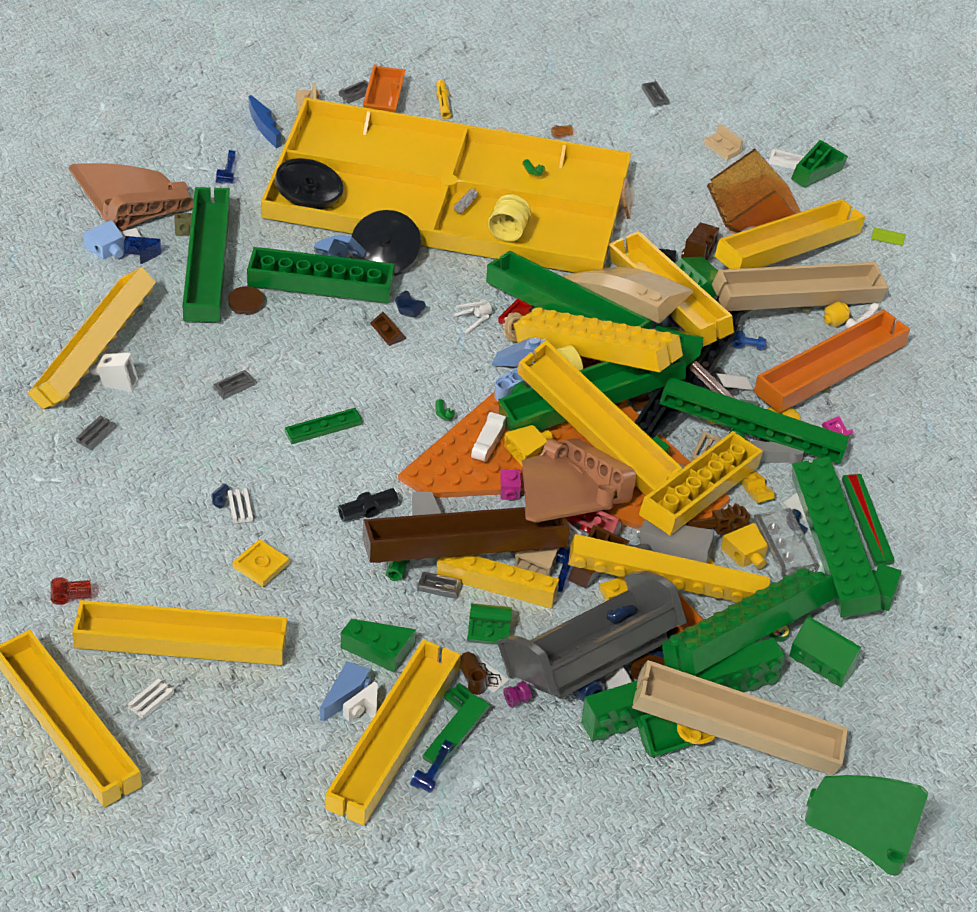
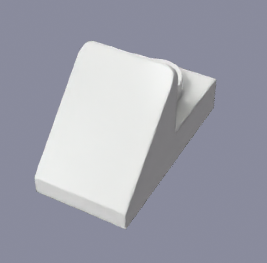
M375 681L343 704V717L348 722L355 717H359L364 710L372 718L377 713L378 684Z

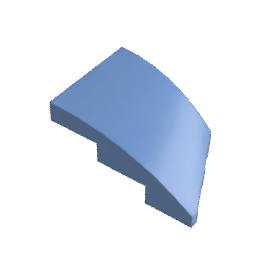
M347 235L331 236L320 240L314 245V252L319 255L347 258L349 253L364 257L366 250L353 237Z

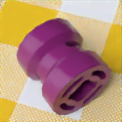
M525 681L517 683L516 687L509 686L503 690L505 700L511 708L518 706L521 701L526 703L532 700L530 688Z

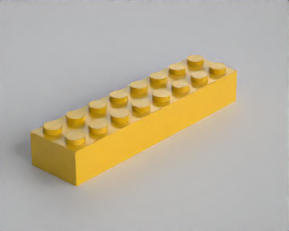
M732 431L646 495L643 499L639 515L671 536L757 469L763 450Z

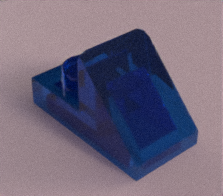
M125 236V254L140 255V264L161 255V239Z

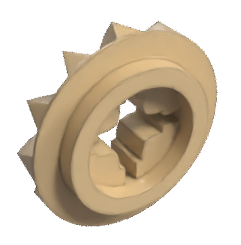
M509 313L508 317L504 318L505 323L502 324L504 326L502 332L505 334L506 339L513 342L517 341L515 328L512 330V324L520 320L521 314Z

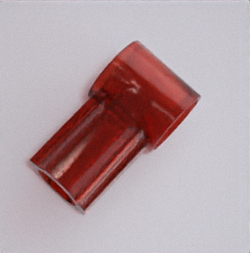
M58 577L52 579L50 583V600L56 605L65 604L69 599L92 597L91 580L68 582L66 578Z

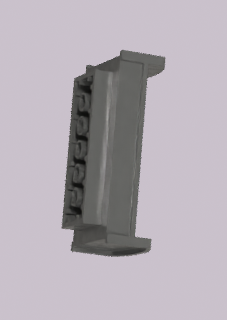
M644 570L634 571L624 577L627 591L531 640L515 635H509L498 640L497 644L508 677L514 676L534 684V687L538 690L563 698L661 646L662 642L668 639L667 631L687 623L677 587L656 573ZM628 605L636 607L634 615L627 616L618 623H612L607 619V613L610 610L615 611L619 607Z

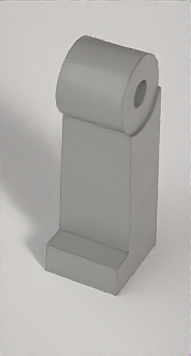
M751 441L753 445L763 450L759 463L789 462L792 464L802 462L804 451L775 442Z

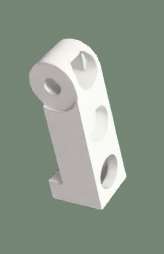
M489 412L487 422L472 449L471 458L483 462L488 460L505 431L506 416Z

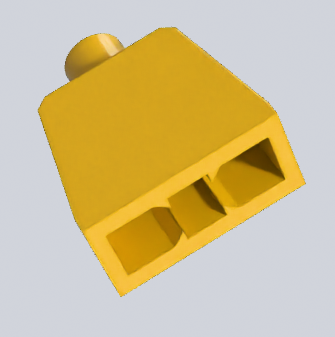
M530 425L506 432L504 447L522 466V460L540 455L544 451L545 443L549 439H553V436L549 430L540 433L535 426Z
M755 523L723 535L721 550L739 566L746 567L754 564L757 569H762L767 564L764 558L766 557L768 546Z

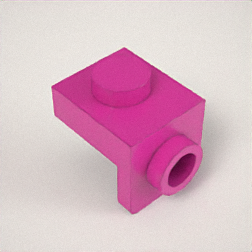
M840 416L821 424L825 429L846 436L854 433L852 429L847 431Z
M501 469L500 499L519 500L521 491L520 470Z

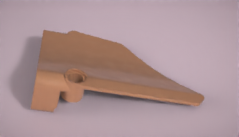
M81 163L69 166V171L102 218L106 221L112 220L119 231L157 216L186 211L193 207L194 199L188 192L186 182H171L158 171L109 163Z
M575 438L561 442L549 439L545 443L544 451L540 455L522 460L525 518L529 521L541 522L600 510H610L615 504L629 502L632 499L636 480L635 471L630 466L580 439Z

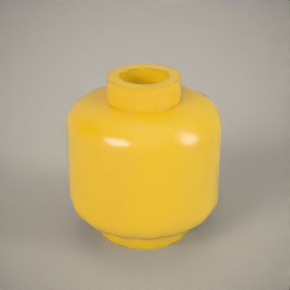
M836 301L824 309L823 320L827 325L836 328L848 321L851 314L850 309L846 303Z

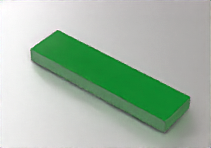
M351 408L285 427V433L292 445L362 425V418L356 408Z
M471 694L422 755L423 759L441 769L487 712L490 704Z

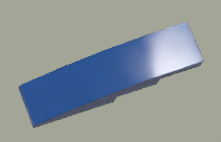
M252 95L248 96L249 111L258 130L275 148L282 146L281 132L276 129V121L271 118V110Z

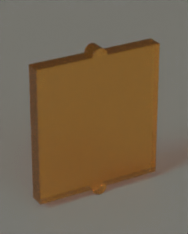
M624 178L622 201L626 217L630 219L632 196L628 179Z

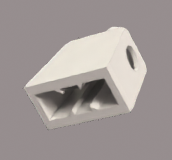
M130 353L105 354L102 356L99 364L91 366V374L99 375L102 385L105 387L132 392L138 381Z

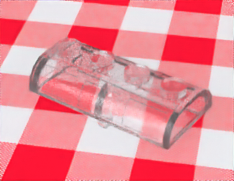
M791 508L754 515V521L766 541L782 577L791 575L800 568H807L809 571L814 572L818 571L820 565Z

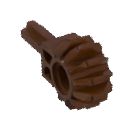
M735 503L733 507L728 504L727 509L713 510L711 518L690 520L687 522V526L714 529L718 535H726L750 525L749 520L751 517L744 506H739V504Z

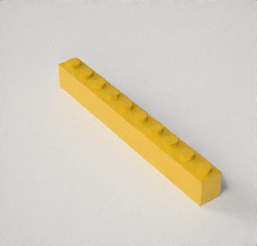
M577 534L574 535L570 546L568 565L612 574L618 577H625L639 570L649 571L672 582L677 587V590L712 596L736 603L740 602L744 597L755 594L757 590L768 587L770 584V577Z

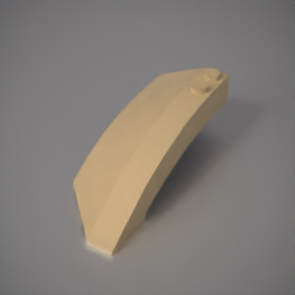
M612 267L562 275V277L659 324L693 293L692 289L670 279L636 268Z

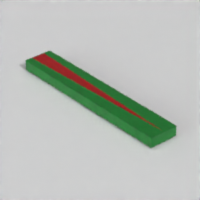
M843 475V485L874 566H878L879 563L883 565L894 564L895 559L862 475Z

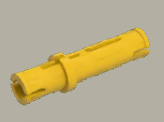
M438 80L436 82V97L439 100L440 115L442 119H449L451 117L448 101L449 92L446 89L445 81Z

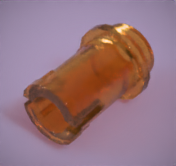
M571 124L565 126L554 125L551 128V134L555 138L573 135V127Z

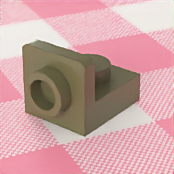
M175 213L176 236L190 235L192 213Z

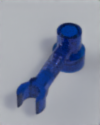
M229 150L225 170L217 169L216 183H233L234 173L231 172L236 151Z
M564 547L559 548L556 562L563 564L558 576V592L560 593L563 591L571 566L568 565L570 551Z
M445 740L428 772L424 773L418 769L412 777L410 785L431 793L436 785V781L433 779L444 760L452 751L453 743Z

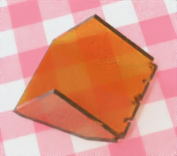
M755 148L711 178L712 183L707 184V188L725 227L736 233L749 226L757 227L801 212L788 184Z

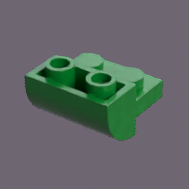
M471 603L467 642L498 645V640L509 636L512 607Z

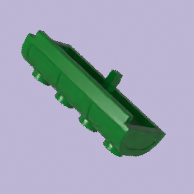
M648 713L637 718L641 741L646 753L650 757L693 745L679 736L677 723Z

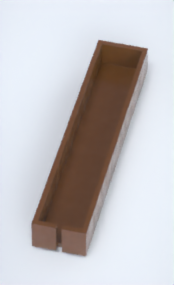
M525 507L363 519V542L369 562L381 563L568 547L570 527L565 517L533 522L526 520Z

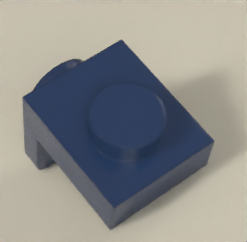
M406 290L395 298L401 315L415 317L426 308L424 301L413 300L409 291Z

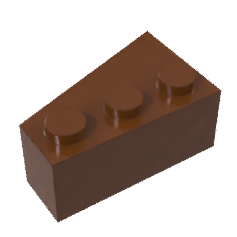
M700 222L686 239L685 249L682 251L681 258L703 257L708 261L718 241L720 228Z
M593 525L588 535L591 538L627 546L630 542L596 525ZM573 566L568 581L587 588L603 572Z

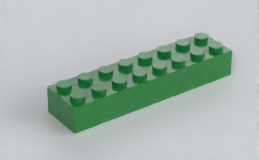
M253 247L247 268V286L389 303L394 283L395 264Z

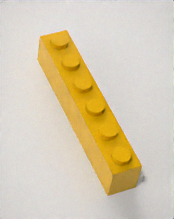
M479 556L441 557L437 561L438 575L461 579V584L552 609L558 593V578Z

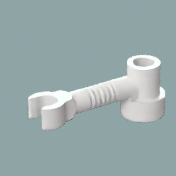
M874 302L868 311L856 321L852 318L848 319L845 327L848 329L880 312L877 309L881 305Z

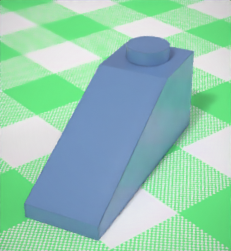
M528 338L497 352L492 361V366L518 367L519 362L531 352L534 353V349L546 341V339Z
M348 661L345 663L320 707L321 721H326L343 710L345 702L372 683L370 669Z

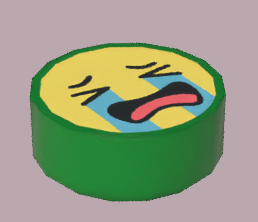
M785 625L770 633L769 636L770 638L773 637L777 642L786 641L790 634V628L788 625Z

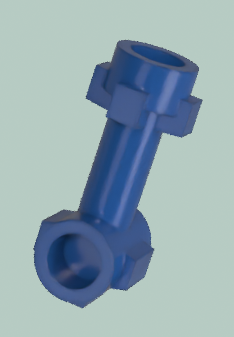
M736 331L732 343L735 348H742L746 344L757 346V349L761 350L765 349L767 339L763 337H758V339L745 337L744 332Z

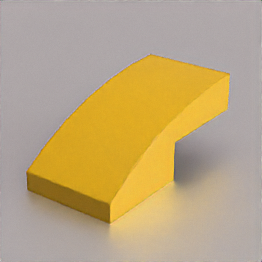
M750 473L740 481L746 492L755 502L760 503L775 499L774 491L765 485V478L759 473Z

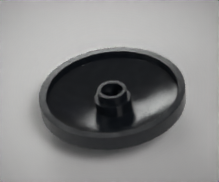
M296 158L283 162L276 171L275 185L277 190L288 201L298 206L326 209L334 206L341 199L343 193L341 178L333 169L321 162Z
M380 210L365 216L356 225L351 236L366 250L364 257L352 254L354 259L395 264L394 276L409 270L415 264L421 252V236L418 227L407 215L394 210Z

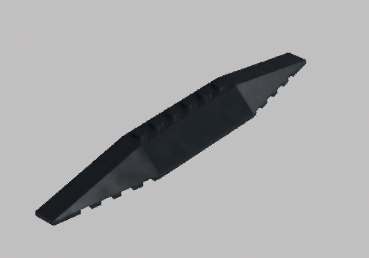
M743 310L728 311L732 315L734 333L721 339L717 337V341L704 346L701 349L700 356L694 360L698 361L710 374L733 341ZM691 362L686 367V379L681 381L703 387L704 383L689 369V366L693 363ZM665 386L655 390L634 422L651 439L658 436L683 413L682 411L659 404Z

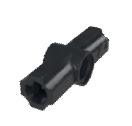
M394 488L375 494L364 492L356 500L338 506L340 519L342 522L363 515L366 518H372L380 510L397 505L398 497Z

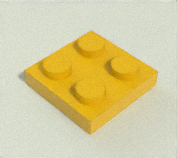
M258 539L232 562V567L264 587L290 564V558Z

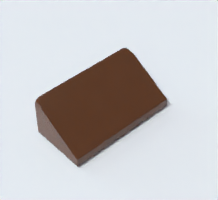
M381 312L370 322L372 327L389 346L407 339L384 312Z

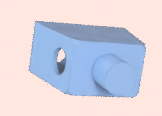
M112 220L83 233L84 247L100 258L106 259L112 255L115 258H120L124 254L123 235Z

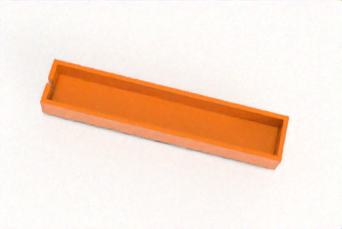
M884 309L757 376L754 393L778 413H781L906 345L910 328L899 320L896 321L894 327L896 318Z

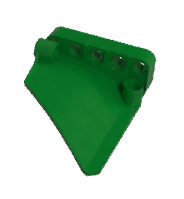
M863 775L825 776L817 789L812 788L806 804L808 808L805 821L809 826L827 833L858 850L889 875L896 876L903 871L929 793L921 785L884 777Z

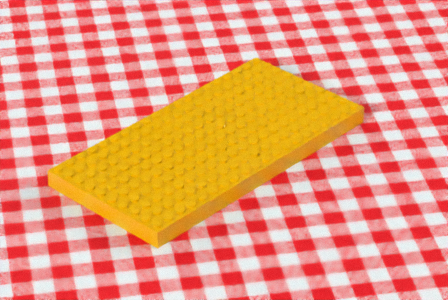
M305 98L262 197L261 218L353 233L356 225L365 216L380 210H394L407 215L414 221L420 232L421 246L500 259V256L508 251H512L546 268L574 273L599 270L605 267L609 251L608 244L611 243L630 168L631 153ZM296 158L311 159L327 165L339 175L343 182L341 199L337 204L326 209L302 207L288 201L280 194L275 185V175L278 167L283 162ZM529 159L534 167H537L538 164L545 167L544 174L542 176L528 174L522 164L523 161ZM473 188L478 191V196L462 213L454 211V205L470 189ZM511 194L520 196L530 206V219L519 239L515 241L500 240L490 232L488 219L500 197Z

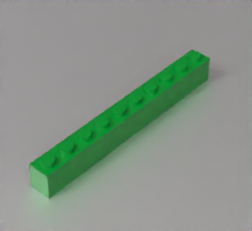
M668 377L659 403L784 446L804 451V453L819 458L830 456L831 462L840 464L849 439V436L672 377Z

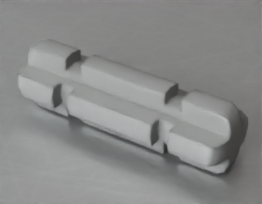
M473 188L470 189L454 205V211L462 213L478 196V191Z

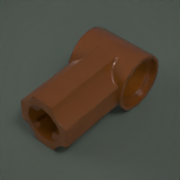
M469 651L462 653L460 669L468 683V690L472 694L480 695L486 691V671L481 668L474 653Z

